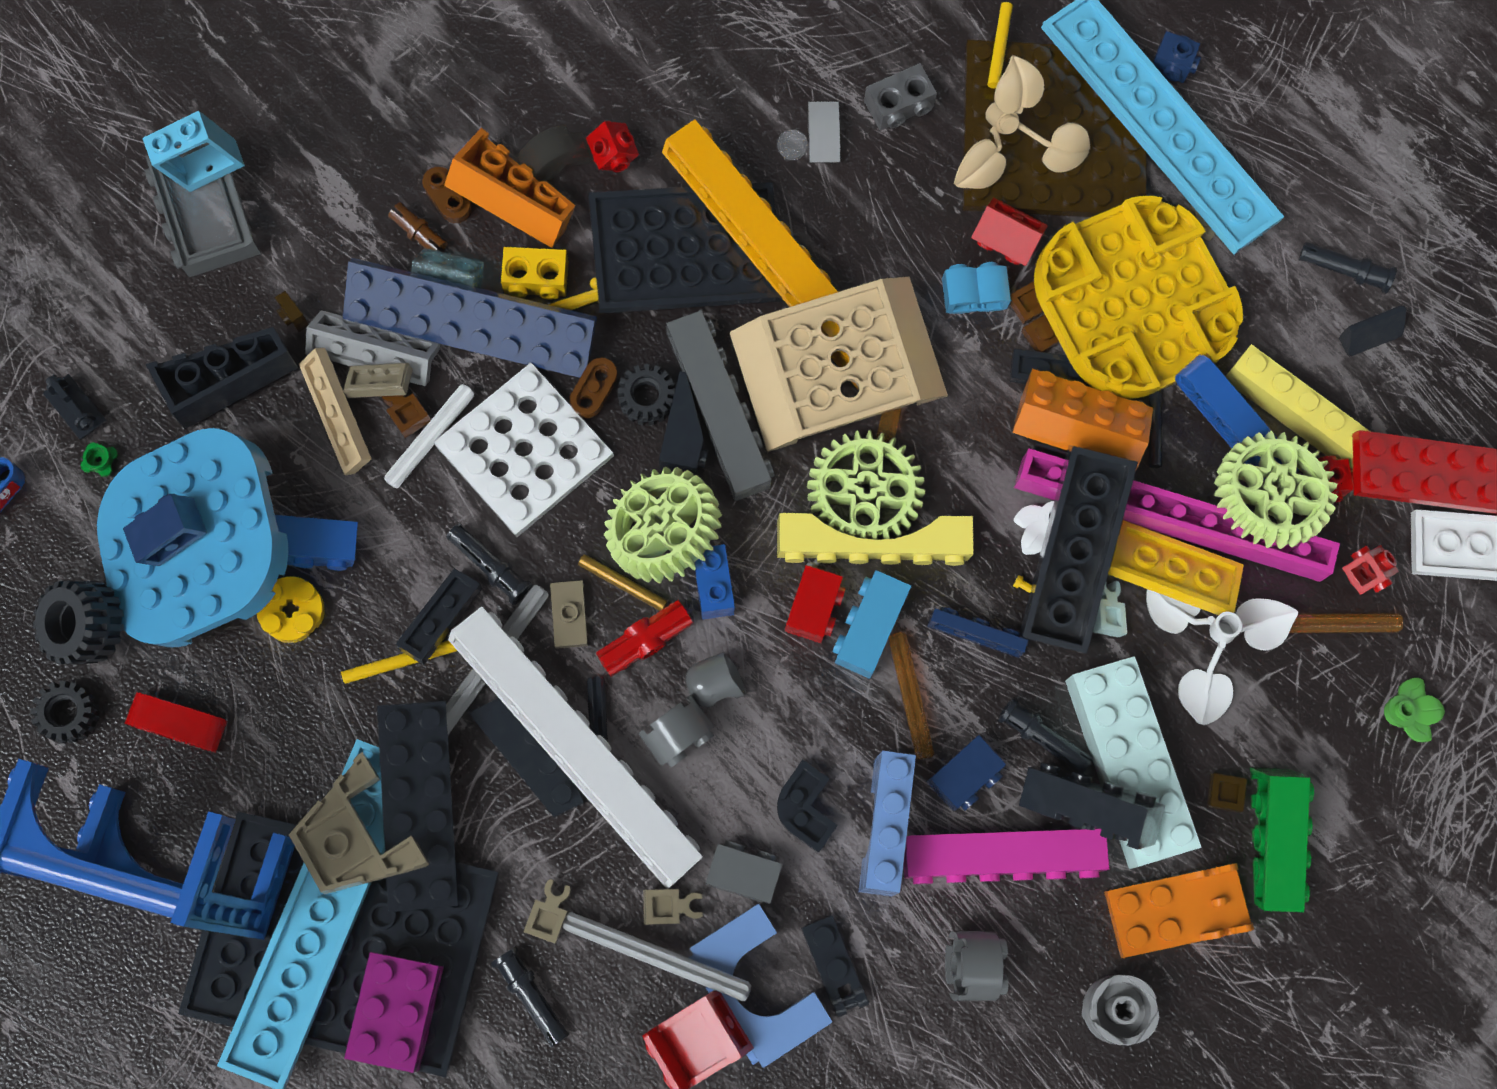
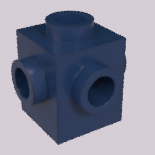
M1166 31L1157 49L1153 64L1167 80L1184 83L1188 74H1195L1201 59V56L1196 55L1200 43L1193 41L1187 36L1176 35Z

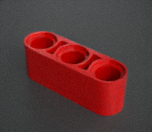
M136 692L124 724L216 753L228 721Z

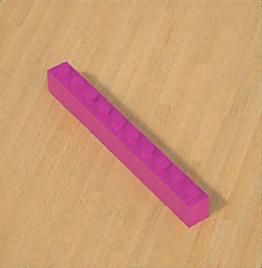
M1029 448L1022 458L1014 488L1055 500L1065 459ZM1133 480L1123 516L1124 521L1320 582L1333 574L1340 543L1314 536L1304 544L1299 542L1293 548L1287 544L1284 548L1279 549L1276 542L1269 548H1266L1264 539H1260L1257 544H1253V535L1248 534L1245 538L1241 537L1243 529L1240 526L1231 529L1235 521L1232 517L1223 519L1227 512L1226 508H1217L1216 505Z

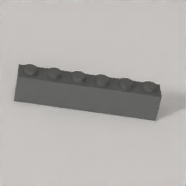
M701 310L666 323L667 336L682 372L687 374L693 400L734 500L738 501L770 489L771 478L774 477L773 468L768 459L763 460L759 451V449L763 448L758 432L756 430L751 431L747 422L751 420L749 410L745 402L740 403L736 393L739 392V387L733 374L728 376L724 366L728 364L722 346L716 347L713 337H716V331L711 319L705 320Z

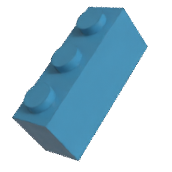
M875 570L872 579L865 577L858 593L864 596L859 608L854 605L852 606L845 622L851 625L846 637L841 634L839 635L832 651L838 654L835 664L869 679L871 678L911 585Z

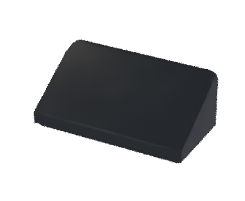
M1401 305L1350 325L1339 337L1346 354L1351 357L1400 338L1404 332L1406 308Z

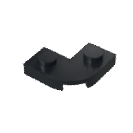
M802 759L779 794L777 813L781 824L791 835L816 853H819L838 825L811 806L829 778Z

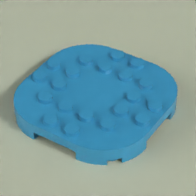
M208 428L197 430L132 461L114 477L108 486L98 513V543L107 587L114 591V597H118L121 602L119 608L123 609L124 617H122L121 623L124 624L123 630L134 639L163 647L187 646L192 644L193 637L237 618L245 620L260 612L276 594L272 589L279 574L284 575L287 567L288 539L287 534L278 531L266 479V476L273 474L271 466L264 453L256 444L222 429ZM167 494L194 498L207 533L161 566L136 563L123 528L131 523L136 515L149 510L158 503L161 497Z

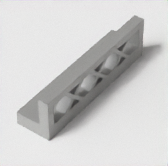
M321 310L307 326L305 354H310L315 348H325L330 361L347 366L409 363L413 369L410 382L426 386L430 381L431 363L440 350V344L345 320L341 315ZM323 323H327V324H331V325H335V326H327V325H323ZM415 348L425 349V350H427V352L421 351V350H417V349H415Z

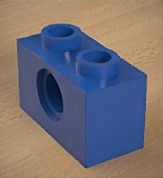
M725 544L712 546L713 551L705 550L703 553L705 561L698 559L694 562L702 620L734 615L735 606Z

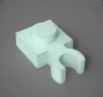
M1119 581L1108 584V587L1105 584L1093 629L1094 633L1121 637L1127 634L1125 603L1117 601V596L1121 592Z

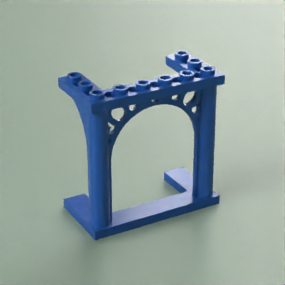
M18 759L16 767L9 774L8 789L3 802L0 804V873L45 881L172 918L170 923L183 927L265 939L295 848L290 837L276 833L272 834L251 900L212 892L236 819L208 811L184 884L164 879L142 868L132 858L124 845L119 829L118 817L126 792L99 784L97 792L90 799V811L87 820L78 832L76 850L56 846L41 827L35 809L49 768Z

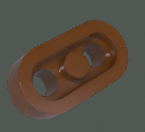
M443 167L430 168L425 172L422 179L424 190L430 200L448 222L461 223L467 220L472 210L470 200L444 186L449 170ZM436 178L443 179L439 184L433 183V180ZM453 201L460 202L457 207L449 206Z
M596 358L584 370L570 396L571 407L581 418L594 417L603 407L617 381V370L613 362L606 358ZM599 373H605L607 378L599 381L596 379V376ZM589 399L592 401V405L583 407L581 402Z

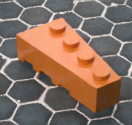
M481 127L453 158L444 186L553 248L564 234L576 205L547 181H538L533 176V170L525 163L519 165L509 157L510 151L502 144L496 146L488 139L489 133Z

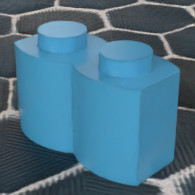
M996 262L983 263L978 268L967 267L965 264H956L950 266L943 274L942 284L946 313L962 314L975 311H1000L1007 309L1011 302L1006 266L998 265Z

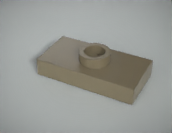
M409 363L350 366L343 392L347 398L406 395L413 369Z
M583 580L550 583L555 648L588 646Z

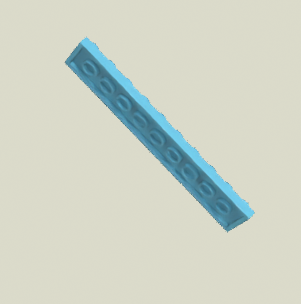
M1075 0L1043 22L1042 30L1233 255L1283 219V214L1099 0Z
M356 739L342 775L354 764L353 760L355 757L363 752L380 778L379 747ZM380 778L378 782L351 798L350 801L382 855L384 854V833ZM303 863L217 1064L218 1067L273 1089L286 1088L372 882L323 894L317 887L305 863Z

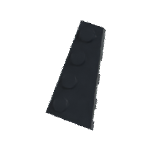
M499 698L469 712L470 716L554 818L585 804L577 786Z

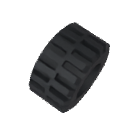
M58 581L53 586H48L45 589V595L39 597V605L35 607L34 614L36 617L35 621H33V628L36 629L34 636L36 642L40 643L39 649L42 653H46L47 659L55 661L56 664H92L108 659V655H112L116 651L115 645L120 643V632L124 629V624H121L124 615L123 609L119 608L121 602L118 597H114V591L110 587H106V584L96 581Z

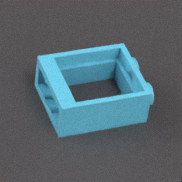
M200 111L188 115L143 138L152 166L189 192L245 166L236 140ZM209 143V145L182 158L179 156L201 144ZM212 166V170L208 172V168Z

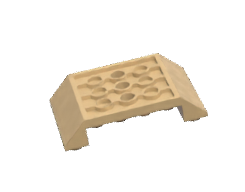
M910 277L879 279L760 316L730 332L767 452L795 444L798 439L910 404L917 403L918 406L948 396ZM826 321L835 322L839 326V333L834 337L825 336L821 331L822 324ZM836 351H843L848 355L849 363L844 367H836L831 362V355ZM846 381H852L857 384L859 392L854 397H845L841 393V385Z

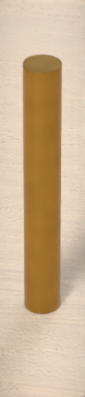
M585 554L578 563L580 567L659 611L663 610L668 603V600Z

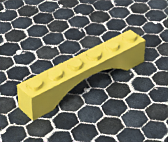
M780 513L777 520V558H785V562L801 563L804 562V558H817L818 563H835L836 559H849V563L865 564L869 562V559H881L882 564L889 565L899 564L901 560H913V564L929 565L933 563V560H945L946 565L956 566L963 565L964 561H968L973 555V516H940L928 526L912 534L895 539L882 540L857 538L841 533L824 524L813 514Z

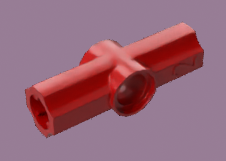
M677 600L652 617H644L629 626L624 631V635L597 651L596 655L607 673L612 677L637 660H645L657 653L665 646V642L692 626L693 622L683 605Z

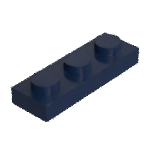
M941 607L940 610L934 609L927 625L929 628L1017 658L1025 652L1028 640L1021 638V633L1015 630L1003 628L1000 631L991 628L990 623L983 619L972 618L968 620L959 617L960 613L956 610Z

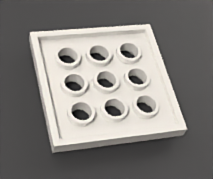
M529 363L434 441L435 446L516 537L520 536L614 457L613 452L572 409L532 363ZM533 400L537 404L536 409L529 414L522 413L519 410L521 402ZM503 419L512 422L511 430L505 434L495 431L496 423ZM552 422L557 426V431L552 436H543L539 432L542 424ZM478 439L485 440L488 443L487 450L481 454L473 453L470 449L471 444ZM522 442H528L533 446L532 452L525 457L515 453L517 445ZM573 445L578 449V453L572 459H564L560 455L562 447ZM498 462H504L509 466L508 472L501 477L491 474L492 466ZM541 465L551 466L554 469L553 475L545 480L539 479L536 476L538 467ZM518 485L528 487V496L523 500L514 499L511 496L514 487Z

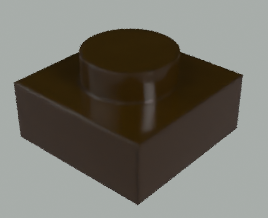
M286 291L274 297L281 307L276 312L286 326L293 324L297 331L300 332L309 325Z
M1217 773L1211 774L1207 807L1238 813L1243 812L1247 779Z

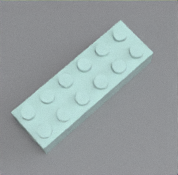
M1135 656L1070 676L1065 682L1090 756L1093 757L1092 761L1100 785L1103 786L1104 782L1115 783L1124 787V793L1136 796V792L1151 794L1157 797L1156 803L1166 805L1155 845L1137 850L1127 846L1128 840H1119L1129 869L1201 848Z

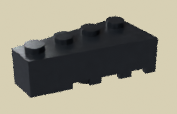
M1041 762L1040 766L1028 768L1019 806L1057 820H1063L1064 816L1068 817V823L1080 829L1095 830L1096 827L1100 828V836L1110 840H1128L1127 846L1137 850L1156 844L1166 806L1156 803V796L1143 792H1136V796L1124 793V787L1111 782H1104L1103 786L1092 783V777L1079 772H1072V776L1060 773L1061 767L1046 762Z

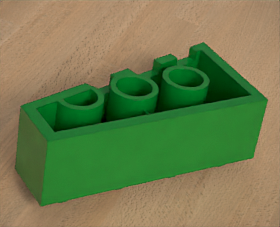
M1250 767L1251 779H1257L1256 795H1251V809H1255L1258 818V824L1252 829V842L1254 843L1255 850L1259 851V858L1255 857L1253 859L1254 904L1264 911L1304 912L1305 903L1309 901L1310 896L1309 885L1306 882V869H1309L1311 866V854L1309 849H1307L1308 836L1312 834L1313 829L1312 818L1309 816V802L1311 803L1314 799V786L1310 782V777L1291 769Z

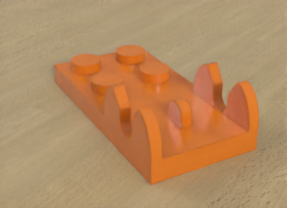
M1237 863L1105 891L1120 957L1126 958L1255 930L1253 923L1250 921L1237 872L1239 870Z

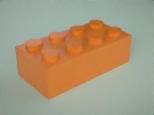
M1032 368L1020 399L1013 433L1064 450H1068L1069 445L1136 461L1138 462V467L1149 443L1153 407L1147 406L1140 401H1131L1116 396L1110 391H1100L1088 387L1079 381H1070L1057 377L1048 371H1039Z

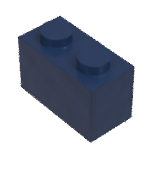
M167 494L161 497L157 504L149 510L136 515L134 520L123 528L135 562L153 566H161L207 533L194 498L177 494Z
M978 735L930 778L927 783L953 812L960 806L965 811L979 799L976 792L984 784L989 789L1003 777L1000 770L1006 764Z

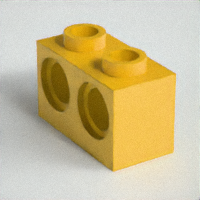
M504 247L501 275L504 294L517 298H524L527 295H540L544 299H557L558 296L566 297L568 276L566 250ZM518 270H524L527 272L526 275L521 278H515L512 276V274ZM547 272H556L558 274L557 277L551 280L543 278Z

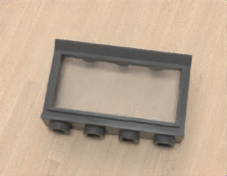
M209 143L201 144L179 156L182 158L209 145ZM145 156L149 166L148 169L144 170L150 186L156 188L158 195L153 196V200L159 214L164 213L166 223H162V228L167 240L173 241L175 250L171 251V256L177 269L182 268L190 278L261 254L250 231L252 227L241 204L243 200L234 183L233 172L189 192L153 167L149 156ZM212 166L208 168V172L212 170Z

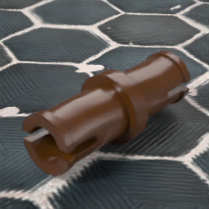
M402 202L394 206L403 215L402 217L392 209L390 210L388 218L406 231L407 237L411 241H417L434 258L438 257L441 252L433 246V243H436L442 250H445L448 243L428 227L429 224L425 219H419Z

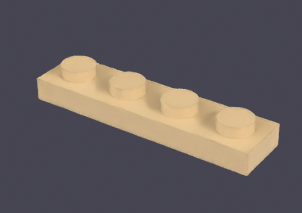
M315 348L299 363V366L344 475L355 474L371 460V456L326 349Z

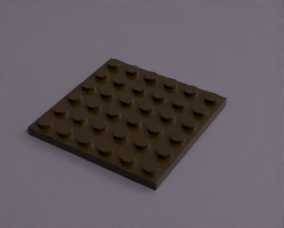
M967 39L963 158L970 148L981 140L989 139L996 144L994 136L990 132L993 126L986 120V111L995 102L996 88H990L987 85L995 41ZM1007 42L1001 77L1008 67L1011 56L1015 55L1030 62L1040 72L1044 80V91L1040 101L1033 107H1023V112L1017 114L1019 122L1050 142L1057 128L1066 123H1077L1085 128L1090 141L1089 153L1076 168L1066 172H1054L1048 169L1042 160L1048 147L1018 128L1011 134L999 133L1002 143V149L999 153L1006 159L1004 172L998 181L989 187L982 189L962 188V210L984 212L994 197L1025 214L1093 217L1122 205L1126 199L1146 196V151L1055 44Z

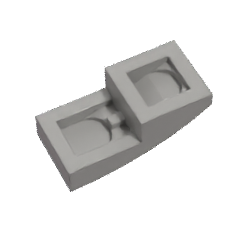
M808 102L809 163H840L839 102Z

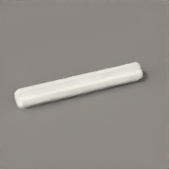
M461 384L386 473L384 479L389 485L399 488L433 447L434 441L443 435L473 399L474 392L468 386Z

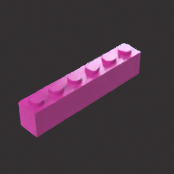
M1101 829L906 836L903 862L904 879L913 878V884H933V877H946V883L967 882L966 876H979L980 882L1000 881V875H1013V881L1033 880V874L1046 873V880L1066 879V873L1079 872V878H1099V872L1109 870L1107 838L1100 836Z

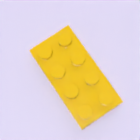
M1122 520L1108 575L1220 615L1223 612H1235L1244 564Z

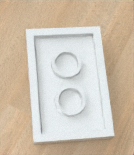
M1414 510L1411 512L1412 574L1497 581V516L1429 510Z

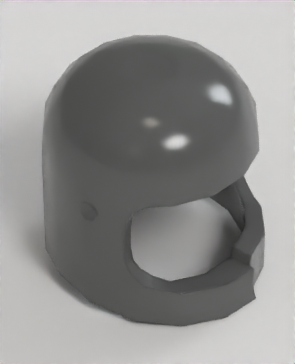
M725 652L693 664L686 673L688 691L701 707H713L721 699L727 697L738 699L746 695L742 678L736 666Z

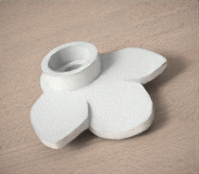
M1054 501L1046 503L1043 507L1036 505L1026 506L1015 516L1014 522L1020 527L1025 528L1021 540L1022 552L1024 554L1041 552L1049 523V514L1052 511Z

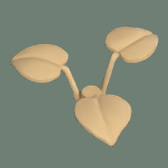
M1015 55L1011 56L1008 67L997 84L994 95L995 102L986 111V120L993 126L990 132L993 134L996 144L989 139H984L970 148L956 173L954 184L957 187L982 189L997 182L1006 166L1005 157L999 153L1002 149L999 133L1011 134L1017 128L1048 147L1042 160L1051 171L1066 172L1072 170L1087 157L1090 141L1087 131L1081 125L1072 122L1060 126L1053 133L1050 142L1019 122L1017 114L1023 112V107L1030 108L1035 106L1040 101L1044 91L1042 75L1025 59Z

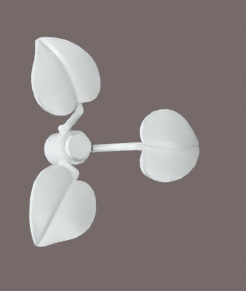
M1147 589L1146 602L1150 616L1162 630L1178 634L1185 630L1188 622L1193 625L1209 624L1210 636L1218 643L1207 673L1199 669L1191 670L1182 677L1178 686V695L1183 707L1201 725H1207L1219 719L1229 708L1233 698L1231 680L1226 675L1213 674L1226 644L1233 641L1240 632H1244L1246 642L1253 648L1265 651L1275 649L1287 638L1292 624L1298 615L1296 609L1284 603L1270 599H1251L1241 604L1236 614L1223 612L1216 619L1213 616L1195 619L1193 617L1200 612V608Z

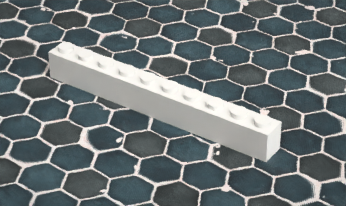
M480 607L451 630L449 642L658 880L668 889L703 857L699 853L700 847L689 835L684 836L676 827L678 825L676 819L667 810L662 811L654 802L656 799L651 790L645 785L640 786L632 777L633 771L623 760L618 761L610 752L611 746L601 735L596 736L588 727L589 721L580 711H574L568 705L565 693L558 686H552L546 680L543 668L536 661L531 662L523 654L524 648L521 643L513 636L508 637L501 629L502 623L494 613H487L483 607Z

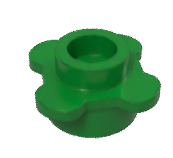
M96 442L90 443L83 453L81 469L85 473L92 471L99 473L102 477H107L112 473L111 465L113 460L118 457V452L114 447L105 448ZM98 457H102L101 462H97Z

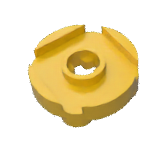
M283 577L277 579L272 589L276 593L272 600L257 613V619L266 633L278 641L295 643L309 637V634L320 626L325 610L321 595L311 583L298 577ZM293 601L295 606H299V610L293 612L291 618H287V614L282 612V609L287 606L288 602Z

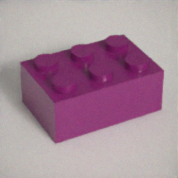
M370 952L344 1059L411 1073L420 1071L444 966Z

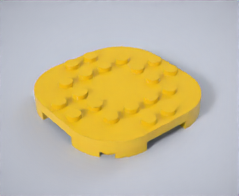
M1157 196L1132 197L1126 199L1122 205L1076 224L1074 221L1067 224L1044 247L1037 260L1034 273V286L1040 306L1074 370L1091 387L1100 391H1110L1116 396L1125 399L1145 397L1175 384L1176 374L1198 355L1208 357L1215 364L1235 345L1238 339L1236 336L1239 325L1243 322V309L1236 286L1228 288L1201 238L1206 232L1201 223L1181 205L1178 204L1174 207L1162 202V197Z

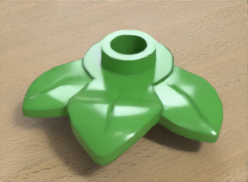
M1412 678L1401 683L1397 696L1390 698L1384 707L1386 720L1394 726L1403 728L1409 738L1416 742L1431 741L1432 734L1429 725L1439 722L1445 713L1444 706L1437 698L1425 694V683L1421 678Z

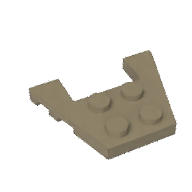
M363 752L355 757L353 760L354 764L344 775L341 774L333 783L334 787L321 802L317 801L289 834L317 887L323 894L391 877L429 865L417 841L412 836L381 855L350 801L351 798L380 780Z

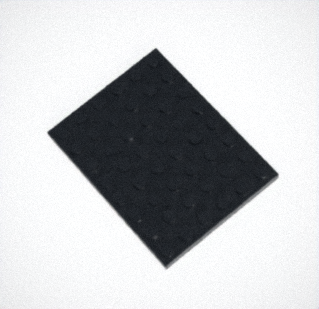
M237 811L236 821L226 848L214 892L251 900L272 834L276 833L290 837L289 834L297 825ZM296 847L294 848L264 940L202 930L178 1012L179 1015L234 1027L304 861ZM455 862L458 906L388 912L386 878L372 881L304 1044L346 1053L370 952L444 966L420 1072L448 1077L500 873Z

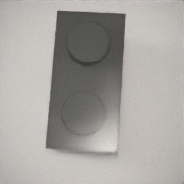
M726 841L724 846L718 844L706 885L770 905L782 867L781 863L776 862L777 856L763 851H758L756 856L745 853V846L731 841Z

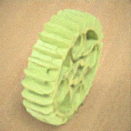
M857 430L853 441H850L847 434H844L842 445L833 439L831 442L833 451L824 447L821 452L824 459L815 458L814 465L819 469H810V477L816 480H809L807 488L815 491L810 492L807 498L808 501H817V503L811 506V512L821 511V514L818 516L819 520L822 522L827 520L828 526L857 538L878 540L881 537L882 539H890L889 533L898 538L902 533L899 527L907 531L911 527L908 519L913 521L917 519L918 513L913 509L920 510L923 506V502L916 499L922 498L925 494V489L917 488L924 483V477H915L920 472L921 466L911 467L910 464L915 458L914 454L905 458L903 454L906 450V445L901 446L897 450L894 448L896 438H892L889 443H885L884 433H881L878 439L875 440L873 439L872 431L869 430L866 439H861V435ZM851 453L854 454L852 470L832 469L841 458ZM869 453L874 456L876 462L866 464L861 461L860 455ZM883 456L892 461L902 474L883 473ZM837 481L841 484L842 490L831 492L827 489L826 483ZM862 484L868 485L869 494L864 493L863 488H861ZM892 486H900L904 489L906 495L895 497L891 494L890 488ZM830 504L850 505L848 523L833 511ZM880 508L900 509L898 514L890 521L878 525ZM866 514L871 518L872 524L868 526L860 525L856 520V516Z
M1272 431L1267 433L1265 437L1260 432L1255 434L1252 439L1247 436L1241 443L1233 446L1230 452L1222 459V464L1217 469L1219 475L1215 479L1214 484L1219 487L1215 491L1214 496L1223 498L1218 503L1217 508H1226L1227 512L1223 519L1232 517L1235 522L1231 529L1240 526L1243 529L1241 537L1245 538L1248 534L1253 535V544H1257L1260 539L1265 540L1266 548H1269L1274 542H1276L1279 549L1284 548L1287 544L1292 548L1299 542L1304 544L1322 530L1330 521L1329 516L1335 510L1332 504L1337 500L1338 496L1332 492L1336 489L1337 484L1328 481L1334 475V472L1324 470L1328 461L1319 462L1317 456L1320 450L1311 453L1307 450L1309 442L1301 446L1297 444V436H1294L1291 441L1286 440L1285 432L1281 433L1277 439ZM1260 456L1259 466L1243 464L1251 457ZM1274 457L1280 459L1283 464L1276 462ZM1296 468H1298L1304 475L1296 474ZM1239 480L1245 481L1249 487L1240 484ZM1303 492H1305V493H1307L1308 495H1310V497L1312 498V500L1307 499V498L1304 496ZM1246 504L1255 505V513ZM1293 513L1308 516L1296 525L1291 524ZM1268 515L1273 516L1277 520L1278 524L1273 523L1269 519Z
M664 467L661 474L653 469L651 477L648 478L645 474L641 473V481L638 483L630 480L632 487L628 491L621 489L623 494L621 500L613 499V502L617 505L616 509L608 510V514L612 519L604 522L605 526L609 529L604 533V536L608 540L606 546L611 552L612 558L625 572L630 573L637 580L642 578L647 583L652 578L657 583H661L664 576L669 581H673L674 573L677 572L682 577H685L684 569L687 567L696 570L694 562L698 559L705 561L704 551H713V547L709 543L710 540L719 539L714 530L722 527L718 520L722 514L718 509L719 503L713 491L700 477L694 476L689 470L683 472L678 467L674 468L673 472L669 468ZM697 518L695 526L691 528L689 525ZM635 521L636 524L631 528L632 523ZM667 550L671 551L670 553L663 555Z

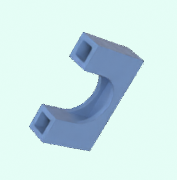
M881 751L874 760L871 793H875L873 821L868 851L862 859L859 892L890 897L900 893L916 755Z
M757 904L692 946L690 950L693 955L689 958L733 975L738 961L744 954L777 932L761 906ZM706 987L708 993L714 990ZM811 992L784 1011L772 1016L753 1014L747 1011L736 998L722 993L754 1047L746 1055L752 1065L759 1062L762 1068L832 1023V1020L814 992Z

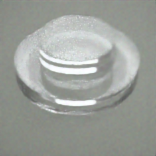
M797 130L785 131L780 135L777 142L779 153L788 160L801 158L806 153L808 147L805 135Z

